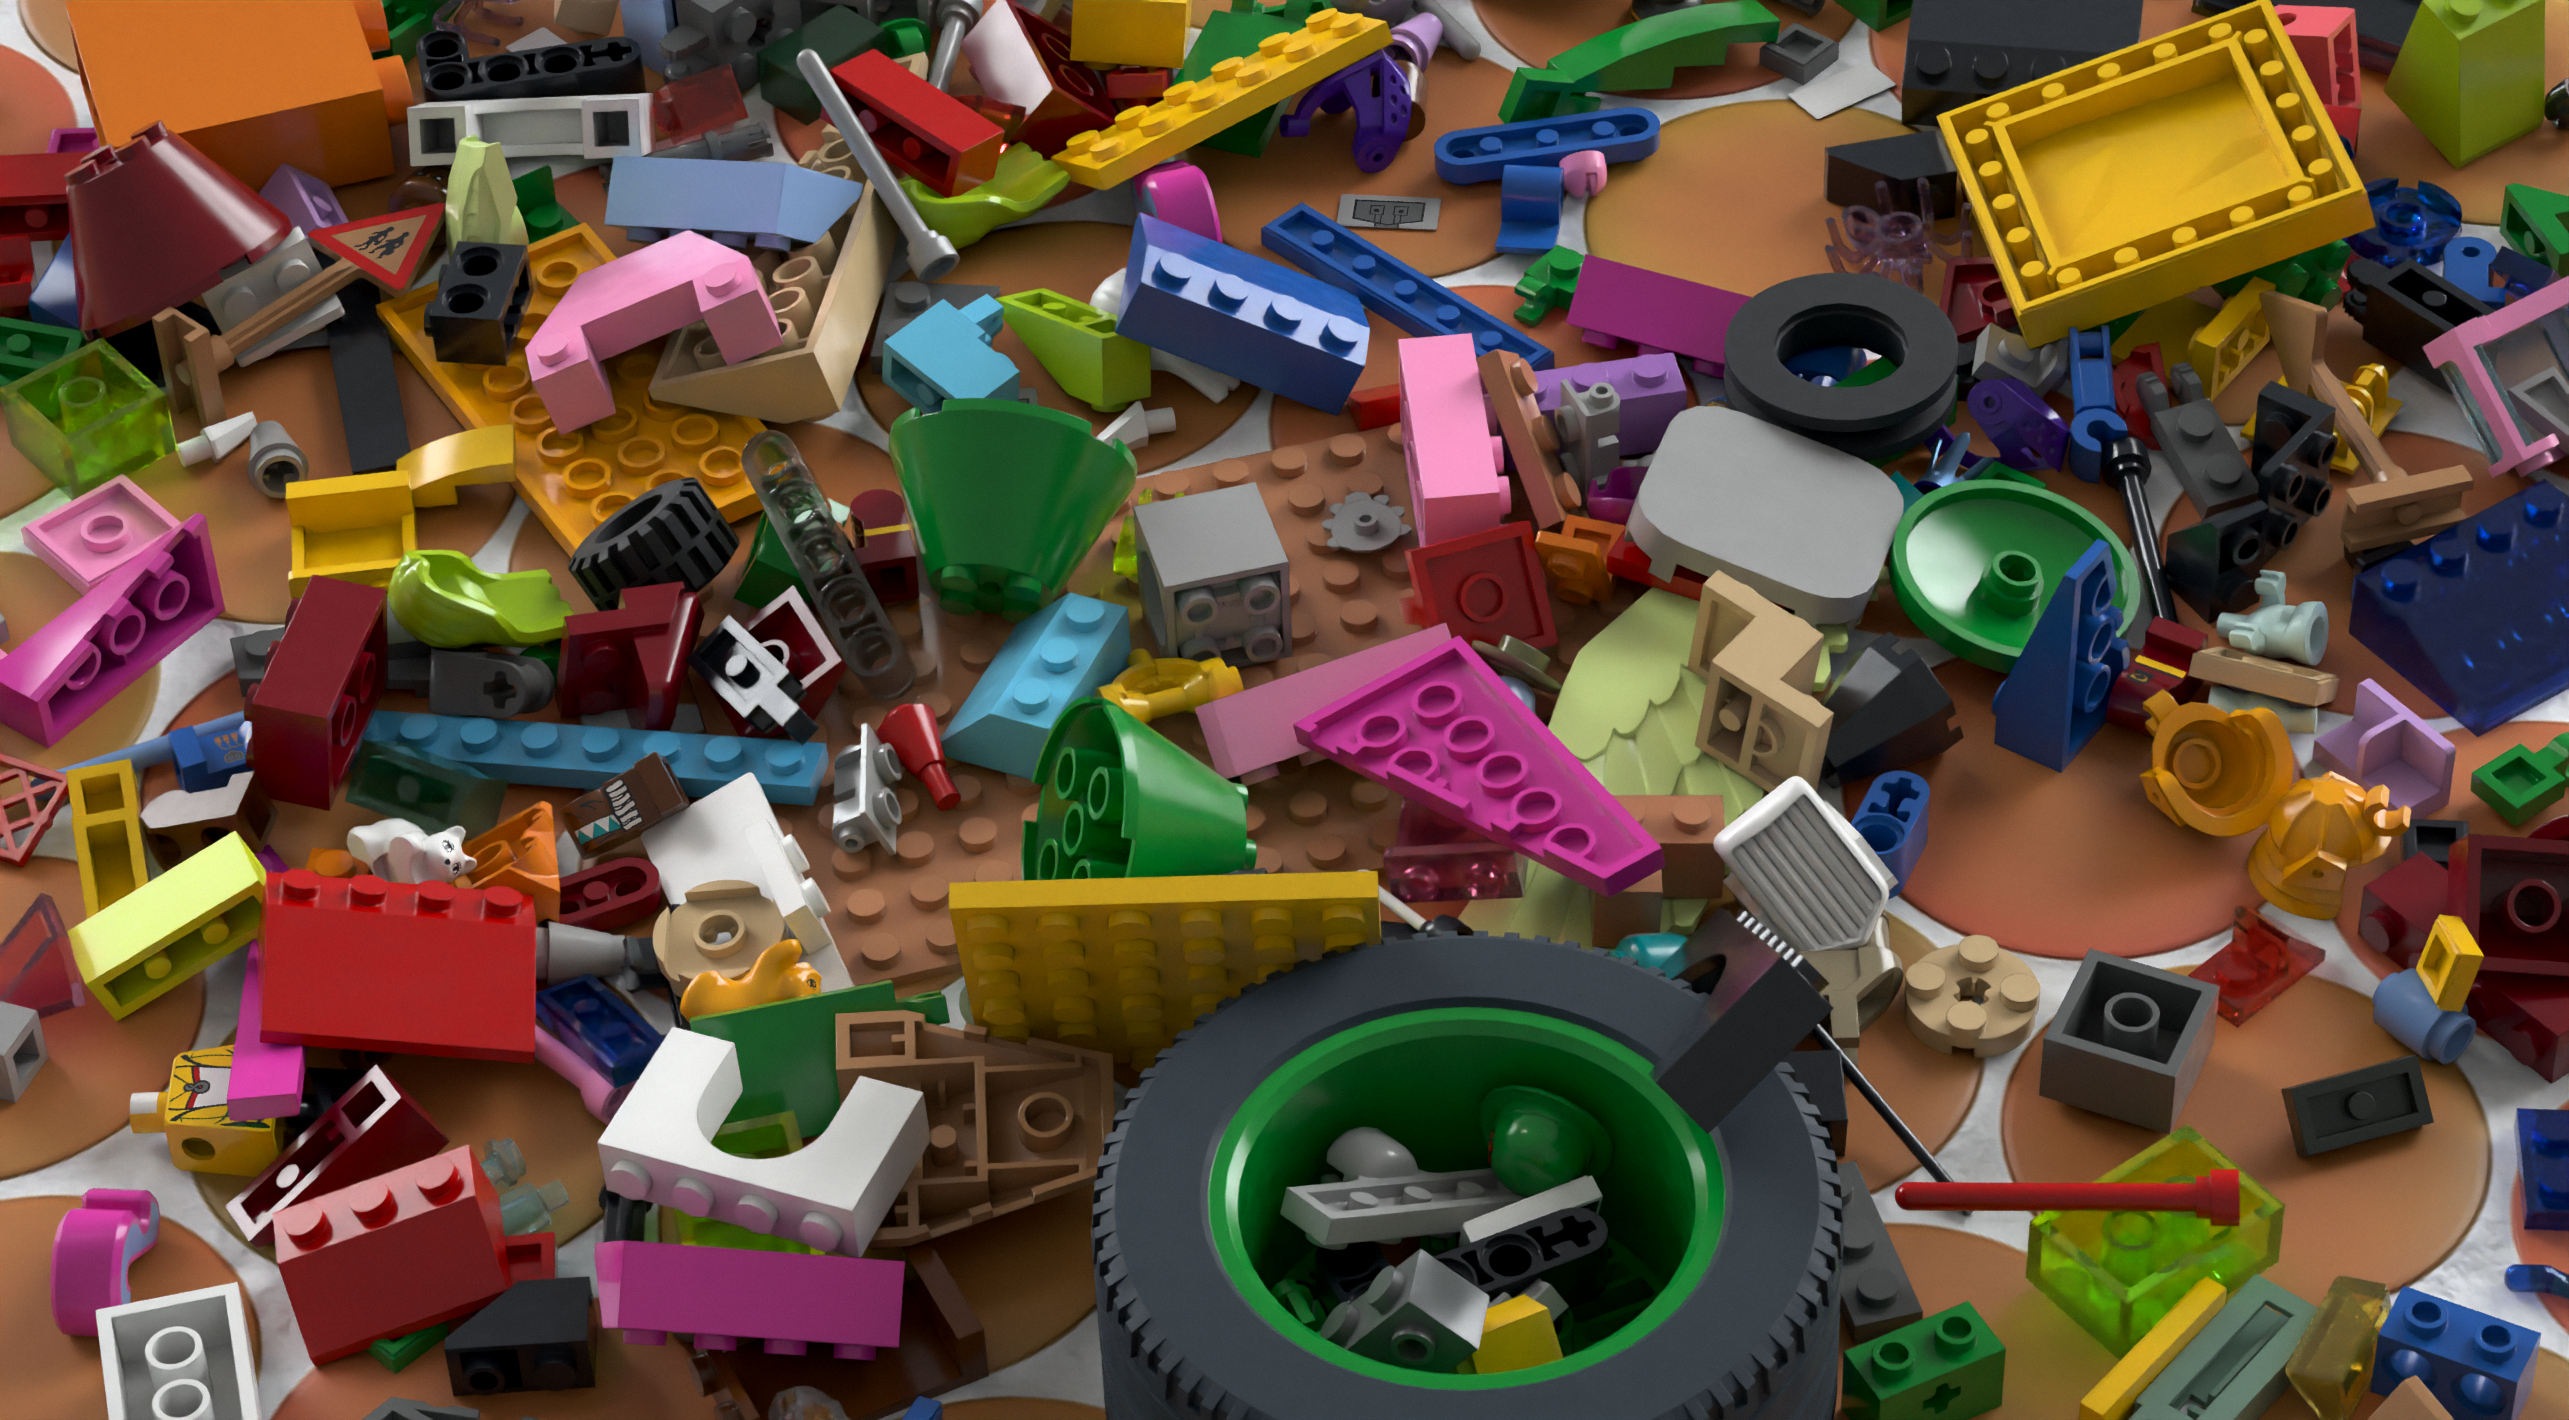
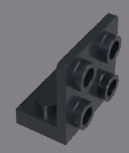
M2272 380L2258 393L2251 472L2258 482L2257 501L2262 500L2269 507L2263 566L2279 550L2286 551L2295 541L2299 529L2312 516L2319 517L2327 508L2333 492V485L2328 482L2330 462L2335 455L2338 445V438L2333 435L2335 407Z

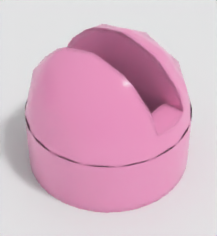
M1599 151L1576 152L1564 157L1559 162V167L1564 168V186L1574 197L1582 198L1585 189H1587L1590 197H1594L1603 191L1607 182V168L1603 153Z

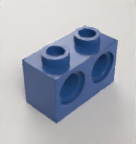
M2403 1286L2378 1334L2370 1392L2389 1397L2403 1380L2417 1375L2454 1420H2518L2532 1391L2541 1333Z

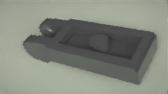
M2186 361L2172 365V368H2170L2171 372L2169 375L2172 388L2181 404L2170 408L2167 390L2163 383H2160V378L2157 377L2156 373L2151 371L2137 375L2136 391L2140 403L2143 404V409L2151 421L2150 429L2201 519L2204 520L2220 512L2257 502L2258 482L2209 397L2204 398L2202 382L2190 363L2188 364Z

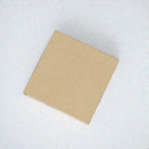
M2220 646L2193 653L2188 676L2311 706L2335 701L2340 681L2339 678H2336L2337 675Z

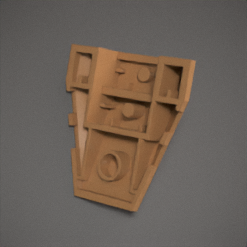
M907 1010L836 1014V1073L840 1107L859 1076L924 1092L931 1139L866 1248L911 1246L1095 1184L1100 1156H1103L1104 1142L1107 1133H1112L1113 1119L1115 1117L1113 1054L1034 1037H1028L1026 1044L988 1036L987 1027L966 1023L964 1030L926 1023L925 1014Z

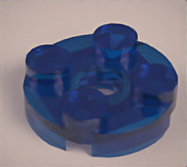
M2384 178L2364 184L2376 227L2342 239L2361 257L2367 260L2372 259V261L2378 262L2379 265H2384L2389 269L2394 268L2408 258L2427 267L2443 261L2446 244L2453 239L2461 237V205L2445 189L2420 180L2418 181V189L2398 187L2399 178Z

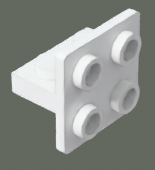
M297 226L293 228L286 239L253 264H249L247 259H244L235 265L219 270L218 272L224 282L201 294L222 334H224L323 270L302 230ZM334 293L235 358L240 367H245L259 359L266 358L293 341L324 328L326 324L343 316L345 310Z

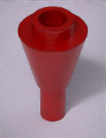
M911 703L893 708L887 713L879 726L877 737L882 744L889 743L893 746L901 765L916 779L924 783L939 810L946 811L952 809L960 802L961 795L946 771V761L933 708L926 704Z

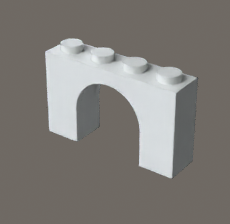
M653 93L426 102L407 108L410 166L453 165L461 138L473 134L478 136L479 141L488 144L500 142L505 158L542 155H584V159L613 158L614 156L642 157L656 150Z
M672 1027L597 1142L607 1190L631 1200L641 1199L678 1209L690 1216H704L744 1227L756 1234H770L807 1244L819 1251H832L861 1258L931 1140L924 1092L859 1076L829 1127L807 1147L792 1154L772 1159L735 1157L720 1151L711 1144L713 1137L743 1092L735 1043Z

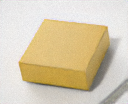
M2438 916L2416 967L2417 973L2439 1010L2461 1012L2484 958L2483 953L2461 917Z

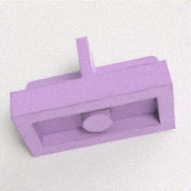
M2368 678L2357 685L2353 719L2315 739L2312 759L2326 771H2332L2358 784L2367 793L2371 788L2384 784L2390 790L2388 807L2384 810L2396 811L2403 805H2406L2411 809L2410 819H2422L2449 804L2456 749L2450 741L2375 681Z

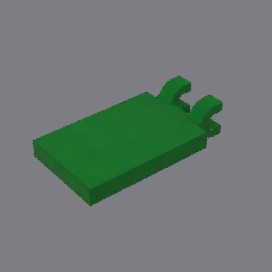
M1232 0L1229 13L1213 10L1188 54L1183 69H1180L1171 87L1186 81L1197 83L1211 76L1210 69L1217 63L1232 57H1242L1244 59L1260 51L1258 44L1264 39L1284 32H1288L1291 35L1307 27L1305 20L1313 15L1309 11L1314 0H1287L1284 17L1263 14L1266 10L1265 4L1257 3V0ZM1294 94L1195 145L1260 158L1279 124L1280 117L1285 113Z
M886 980L689 1018L691 1032L735 1043L743 1092L713 1137L712 1145L720 1151L728 1153L823 1134L840 1109V1095L836 1073V1014L907 1010L925 1014L926 1023L941 1025L950 1023L945 995H942L940 990L896 999L893 982Z

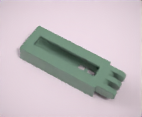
M2255 1273L2134 1401L2133 1415L2128 1420H2258L2294 1382L2295 1379L2291 1374V1370L2324 1311ZM2265 1305H2267V1306H2269V1307L2275 1309L2276 1311L2282 1313V1315H2280V1314L2276 1313L2275 1311H2273V1310L2267 1308ZM2189 1399L2206 1407V1410L2192 1403L2187 1409V1415L2179 1411Z

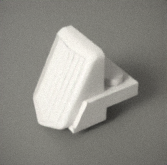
M1798 776L1784 781L1719 832L1714 839L1716 852L1732 872L1731 875L1723 880V883L1747 912L1795 951L1853 950L1865 946L1887 904L1889 890L1899 883L1863 836L1827 800L1823 802L1814 789L1802 777Z

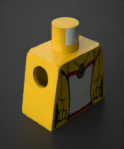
M235 1044L180 1053L173 1060L168 1092L132 1093L130 1124L132 1132L134 1134L166 1133L173 1165L180 1170L257 1177L286 1148L288 1131L285 1125V1117L230 1121L227 1093Z

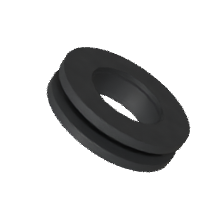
M1822 273L1793 278L1773 285L1749 299L1734 315L1726 332L1724 345V395L1729 409L1753 416L1864 461L1896 455L1924 442L1948 419L1955 403L1958 363V340L1955 329L1946 314L1933 301L1916 290L1898 282L1857 273ZM1840 345L1867 349L1887 358L1898 369L1889 377L1870 385L1836 388L1810 383L1793 375L1784 365L1792 357L1811 349Z

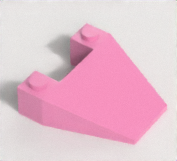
M686 230L580 274L525 348L532 382L560 436L616 413L604 359L689 324L705 319L728 367L783 345L774 309L749 257L693 231Z

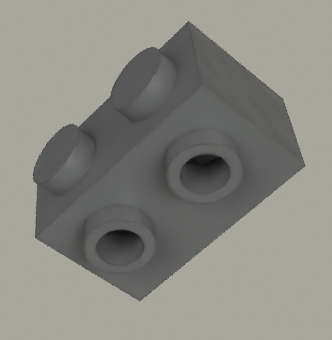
M1419 1249L1398 1267L1388 1266L1384 1268L1373 1280L1369 1289L1351 1304L1342 1302L1336 1306L1325 1320L1320 1336L1350 1352L1378 1362L1412 1370L1448 1373L1479 1349L1490 1296L1424 1250Z

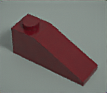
M376 1064L225 1207L249 1242L258 1249L275 1241L272 1213L434 1157L450 1141L427 1110Z

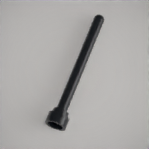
M2133 437L2114 439L2101 449L2100 467L2105 483L2117 492H2120L2152 621L2155 616L2179 624L2144 489L2152 470L2147 448L2142 441Z

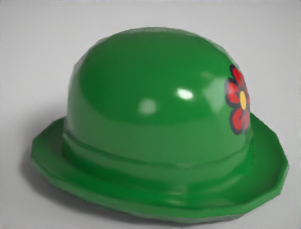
M1517 1084L1494 1088L1480 1101L1478 1125L1488 1146L1489 1164L1497 1179L1507 1189L1519 1196L1529 1198L1586 1175L1587 1177L1592 1175L1595 1180L1613 1163L1615 1145L1603 1124L1586 1109L1562 1096L1541 1088Z

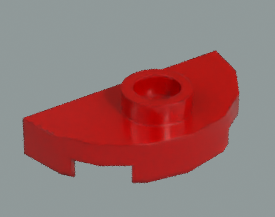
M2158 341L2132 349L2130 356L2118 363L2115 370H2113L2116 414L2126 424L2128 430L2127 437L2139 439L2145 444L2146 448L2151 450L2163 451L2150 429L2151 421L2143 409V404L2140 403L2135 385L2136 378H2138L2137 375L2153 371L2167 390L2170 408H2172Z

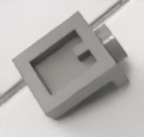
M1990 322L1977 337L1972 376L1981 381L2015 378L2022 381L2039 397L2043 398L2048 391L2057 392L2070 374L2068 336L2047 343L2042 350L2036 347L2029 350L2025 338L2017 334H2011Z

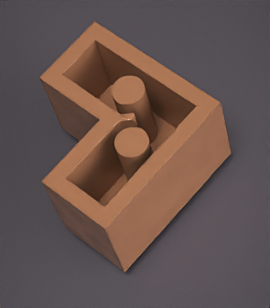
M1612 795L1662 847L1666 867L1610 898L1589 888L1592 947H1617L1622 938L1632 933H1660L1662 898H1722L1725 862L1714 848V839L1725 828L1723 795Z

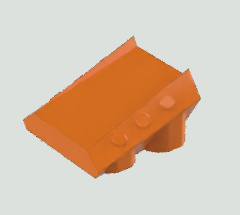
M540 801L461 845L464 855L476 859L477 865L469 873L458 876L453 882L448 884L456 888L485 890L492 886H506L520 893L533 894L536 924L547 918L559 923L561 892L551 804Z

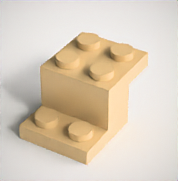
M1717 570L1703 584L1687 666L1688 670L1707 681L1695 746L1768 792H1772L1784 781L1794 776L1802 777L1816 792L1834 715L1832 711L1811 697L1824 634L1811 627L1802 618L1793 616L1759 595L1753 588L1739 583L1720 570Z

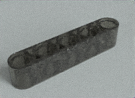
M767 430L756 434L747 442L743 449L741 458L743 469L846 664L872 697L880 701H893L903 697L911 690L916 681L917 667L915 660L812 468L786 434L777 430ZM787 462L778 473L769 475L774 467ZM812 510L804 521L794 523L800 514ZM838 558L835 565L830 569L819 572L828 560ZM865 606L859 616L845 621L847 615L852 610ZM891 655L886 665L877 670H871L878 659Z

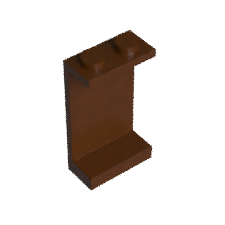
M926 1240L911 1246H901L902 1261H905V1283H903L899 1347H877L876 1361L833 1358L834 1344L807 1342L806 1356L763 1353L764 1339H758L737 1347L736 1351L723 1352L722 1350L696 1349V1355L688 1357L687 1362L692 1380L700 1396L704 1398L712 1394L717 1405L714 1407L717 1420H878L911 1407L918 1396L932 1399L988 1377L984 1328L930 1240Z

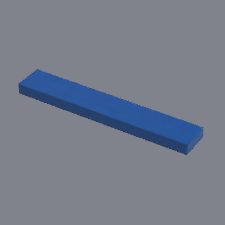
M1303 202L1261 228V244L1321 281L1358 295L1361 305L1416 338L1472 333L1476 358L1495 349L1516 353L1519 355V358H1524L1534 372L1555 369L1554 352Z

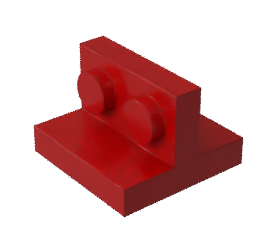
M1519 521L1404 551L1414 590V596L1399 599L1405 624L1422 625L1423 630L1446 623L1451 638L1453 639L1460 635L1471 648L1473 640H1479L1497 647L1503 634L1514 637L1535 649L1559 644L1530 521Z

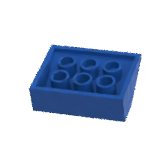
M1141 212L1135 220L1115 333L1338 416L1366 363L1370 327L1358 295Z

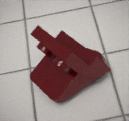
M683 581L626 588L620 590L619 607L617 610L564 616L555 694L560 717L585 714L599 715L607 711L625 709L631 729L670 732L690 666L685 659L694 650L705 616V611L698 594L694 592L684 593Z

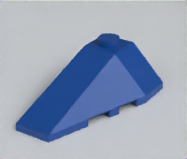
M2097 539L2063 576L2007 680L1998 688L1992 702L1991 711L1996 716L1994 744L2060 773L2063 772L2107 722L2106 711L2113 686L2121 672L2129 668L2130 650L2128 641L2116 636V631L2119 630L2124 622L2122 609L2110 604L2117 588V581L2109 543Z

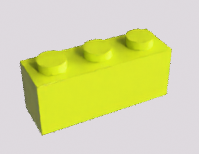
M236 830L64 933L85 984L116 1022L257 938L266 870Z

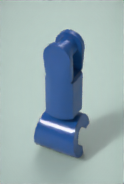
M2100 326V332L2078 333L2077 327H2069L2068 347L2074 419L2072 420L2070 430L2068 463L2071 471L2078 479L2087 483L2099 484L2101 448L2114 439L2127 437L2128 434L2125 422L2116 414L2109 327ZM2101 356V359H2080V357Z

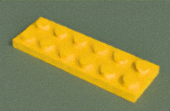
M1336 8L1317 12L1305 20L1307 27L1291 35L1288 32H1284L1261 41L1258 44L1260 51L1244 59L1242 57H1232L1217 63L1210 69L1211 76L1197 83L1186 81L1168 88L1163 92L1164 100L1148 108L1141 105L1121 112L1115 117L1116 124L1101 132L1090 130L1072 137L1066 142L1068 149L1052 156L1051 160L1056 165L1063 167L1071 177L1072 182L1106 191L1365 58L1375 51L1394 43L1387 21L1363 17L1361 13H1341Z

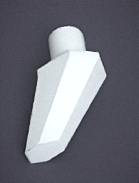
M1137 401L1096 438L1112 446V440L1118 438L1130 450L1148 446L1150 434L1176 430L1173 408L1167 407L1144 411L1141 401Z
M251 411L203 428L200 431V436L175 445L182 465L187 467L210 457L215 464L221 462L250 436L251 431L257 425L253 412Z

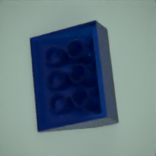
M2543 479L2355 576L2349 634L2477 737L2569 689V496L2548 480Z

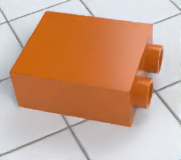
M381 0L65 1L81 85L100 148L107 144H112L116 150L132 141L130 136L137 130L154 121L162 120L167 130L170 129L256 193L261 191L283 162L328 183L330 188L396 174L389 127L408 123L407 108L413 107L414 101L402 57L396 55L373 60L371 53L390 49L389 31Z

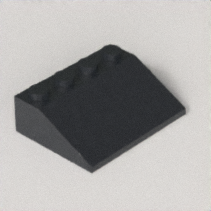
M1913 0L1902 80V124L1940 127L1936 116L2140 43L2144 0Z

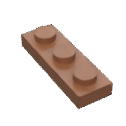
M1495 349L1475 360L1539 528L1542 531L1561 534L1567 514L1580 517L1577 507L1581 506L1582 503L1579 489L1572 476L1568 472L1562 471L1555 452L1560 447L1559 437L1551 420L1546 415H1541L1533 395V393L1538 391V383L1531 366L1524 358H1519V355L1516 353Z

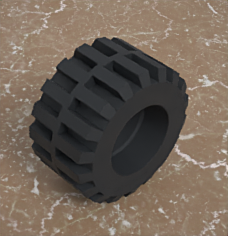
M688 477L657 486L631 501L606 519L578 546L570 560L568 570L599 612L617 610L621 589L683 581L684 593L699 592L726 567L738 548L740 541L698 480L694 477Z

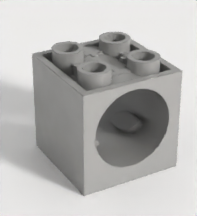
M1256 482L1133 507L1139 601L1161 658H1184L1202 662L1207 659L1220 657L1226 667L1235 666L1240 668L1293 657L1289 562Z

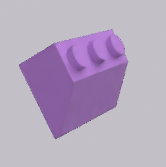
M1673 352L1657 355L1647 354L1636 358L1600 363H1583L1578 366L1534 372L1538 383V391L1533 393L1541 415H1546L1551 420L1559 437L1560 447L1555 450L1556 455L1561 454V438L1554 418L1555 409L1561 407V380L1567 379L1577 394L1589 391L1590 387L1595 383L1604 382L1613 386L1614 391L1620 396V432L1612 434L1619 440V456L1657 450L1669 423L1680 411L1686 410L1687 390ZM1482 394L1483 397L1489 396V394ZM1496 415L1497 433L1494 434L1495 436H1501L1506 472L1518 471Z

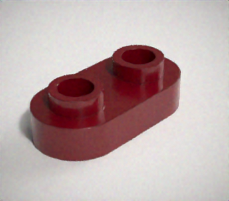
M625 857L559 878L561 892L559 923L605 932L648 917L658 909L663 898L658 869L654 864L645 859ZM547 918L536 924V926L547 928V921H556Z

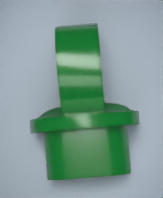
M916 18L884 21L879 23L874 30V49L891 60L925 52L927 56L931 48V32L925 22Z

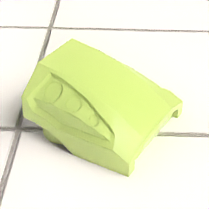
M476 134L461 138L448 179L445 217L449 261L458 241L529 245L526 226L516 205L518 198L500 142L488 144L479 141Z

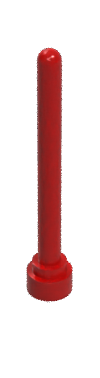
M2210 1169V1176H2196V1183L1906 1182L1901 1184L1895 1191L1897 1205L1908 1211L2196 1212V1219H2210L2211 1226L2240 1227L2239 1169Z

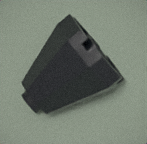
M1890 632L1877 638L1854 654L1820 702L1822 706L1832 711L1834 715L1818 784L1826 782L1830 787L1836 789L1929 760L1945 752L1964 738L1961 726L1949 730L1947 720L1957 714L1950 696L1920 655L1911 648L1902 655H1899L1890 648L1900 641Z

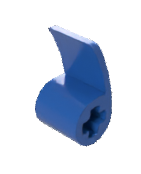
M1504 166L1501 189L1502 222L1495 244V252L1545 255L1556 246L1564 203L1565 181L1563 167Z

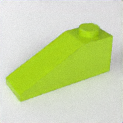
M1046 288L995 298L1004 307L1002 318L1067 394L1091 403L1092 409L1101 412L1121 411L1127 408V402L1151 397V346L1115 333L1118 315Z

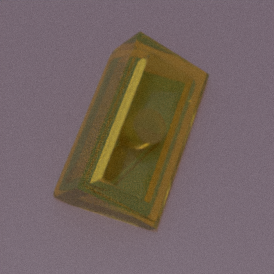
M2338 1276L2333 1281L2286 1364V1374L2291 1383L2322 1420H2351L2372 1382L2378 1334L2392 1308L2386 1284L2348 1276Z

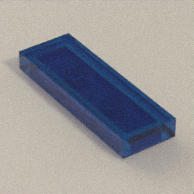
M588 973L536 992V1018L615 1089L637 1081L665 1039L592 974Z

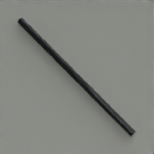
M1819 1023L1810 1032L1824 1050H1841L1843 1073L1936 1182H1954ZM1962 1211V1212H1963V1214H1964L1965 1216H1968V1215H1970L1973 1211Z

